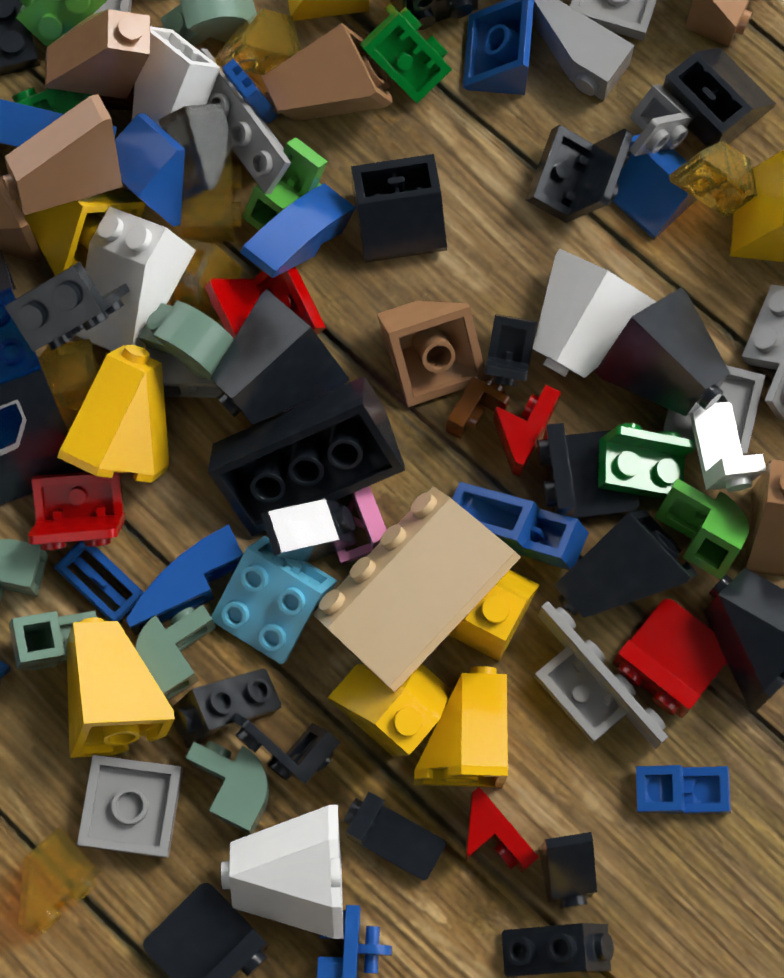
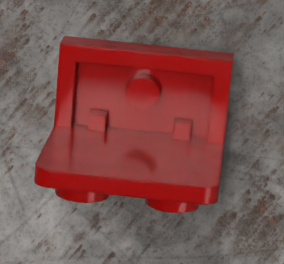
M296 266L274 278L262 271L254 279L212 278L205 284L211 306L217 312L224 329L234 339L258 298L265 290L270 291L311 326L317 335L326 328Z
M89 472L34 476L31 479L36 523L28 533V544H40L41 550H57L67 547V542L84 541L85 546L96 547L110 544L111 538L119 535L125 522L121 473L114 472L112 478L95 476Z
M668 598L661 601L632 639L626 642L612 664L618 667L617 672L624 676L630 684L636 687L640 685L654 696L652 698L653 701L661 709L671 715L677 714L680 718H683L727 661L715 633L674 600Z

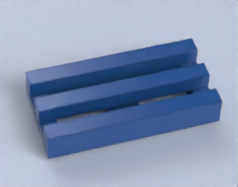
M234 58L222 67L226 77L264 122L270 123L280 115L273 111L274 107Z
M79 541L54 566L55 570L108 621H118L120 625L144 593L97 547L85 546L84 541ZM84 550L132 594L127 601L79 556ZM72 562L120 607L115 613L67 568Z

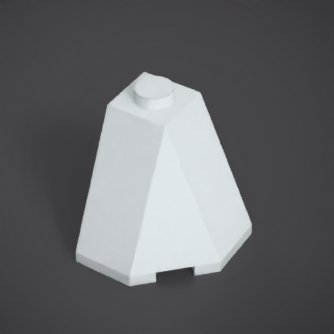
M559 249L555 255L532 349L546 356L547 359L543 365L566 377L570 370L585 378L600 365L630 318L656 303V301L610 271Z
M338 805L322 807L230 842V861L221 862L222 889L231 890L232 907L333 939L344 938Z

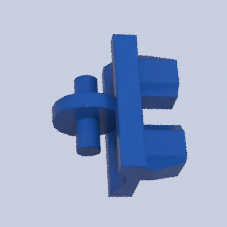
M346 905V911L343 910L344 938H340L344 940L343 958L318 957L317 978H357L358 955H365L364 973L378 974L379 956H392V946L379 945L380 927L366 926L365 944H359L360 905ZM319 934L321 939H333Z

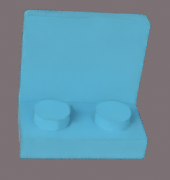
M264 536L246 548L211 617L218 626L279 664H283L288 660L316 606L325 594L334 589L338 580L308 562L274 556L269 538Z

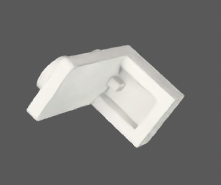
M730 402L715 403L708 410L699 407L689 414L706 490L726 488L728 492H735L750 488L753 485L752 481L766 471L763 454L743 456L732 404Z

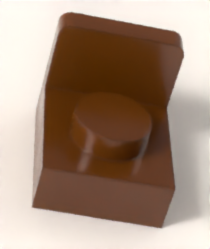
M473 376L448 417L446 432L461 439L467 428L474 431L486 411L481 405L492 411L495 410V407L507 411L511 398L505 394L506 391L501 385L489 379L481 381Z

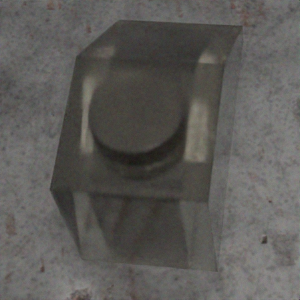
M222 103L184 106L158 119L160 127L185 148L182 201H188L214 189L233 146Z

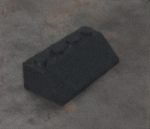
M365 376L213 443L208 467V474L251 536L266 530L261 516L263 513L322 499L335 501L405 471V465L386 410Z

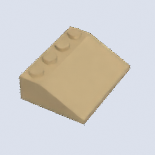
M433 486L428 492L421 494L414 500L411 510L398 524L389 527L383 533L380 543L367 557L359 559L352 566L350 575L336 589L324 595L319 603V607L312 615L395 692L521 557L453 499Z

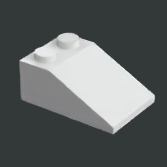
M109 206L89 243L85 271L101 296L125 283L130 291L120 298L124 306L108 315L109 317L95 327L87 331L83 329L75 335L111 352L123 345H135L143 348L145 344L138 338L139 334L146 326L149 316L157 310L160 304L168 303L196 250L168 228Z

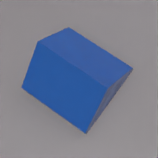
M504 0L469 15L463 88L469 91L525 95L529 69L534 0Z
M146 113L137 114L115 139L122 182L172 226L181 225L185 148Z
M640 134L632 137L629 147L633 145ZM669 148L654 154L647 153L639 156H634L631 153L629 160L621 168L617 180L619 189L612 202L655 240L710 188L712 183L674 149Z

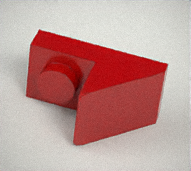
M545 385L539 397L532 394L521 415L527 421L499 407H495L493 421L512 473L519 477L525 469L537 445V440H540L560 398L561 392L548 385Z
M478 787L472 792L470 799L465 861L491 839H494L498 845L493 850L500 860L510 870L517 866L523 873L537 861L539 856L484 791Z

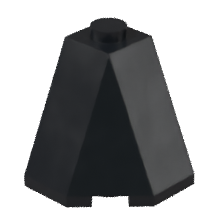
M682 288L633 315L595 371L601 379L685 417L699 407H702L704 410L712 407L723 395L724 392L720 389V386L730 374L691 299Z
M265 290L258 298L211 377V380L222 392L217 397L222 406L233 417L239 413L243 414L252 424H256L343 386L350 380L311 326L268 290Z
M646 510L628 512L554 587L561 593L558 596L560 603L571 614L575 616L580 614L585 618L688 583L697 577L698 574L687 561L683 565L680 564L677 558L682 550L676 541Z
M744 568L734 579H731L726 574L712 588L709 594L714 600L704 610V614L712 631L715 633L719 646L747 706L755 713L784 684V589Z

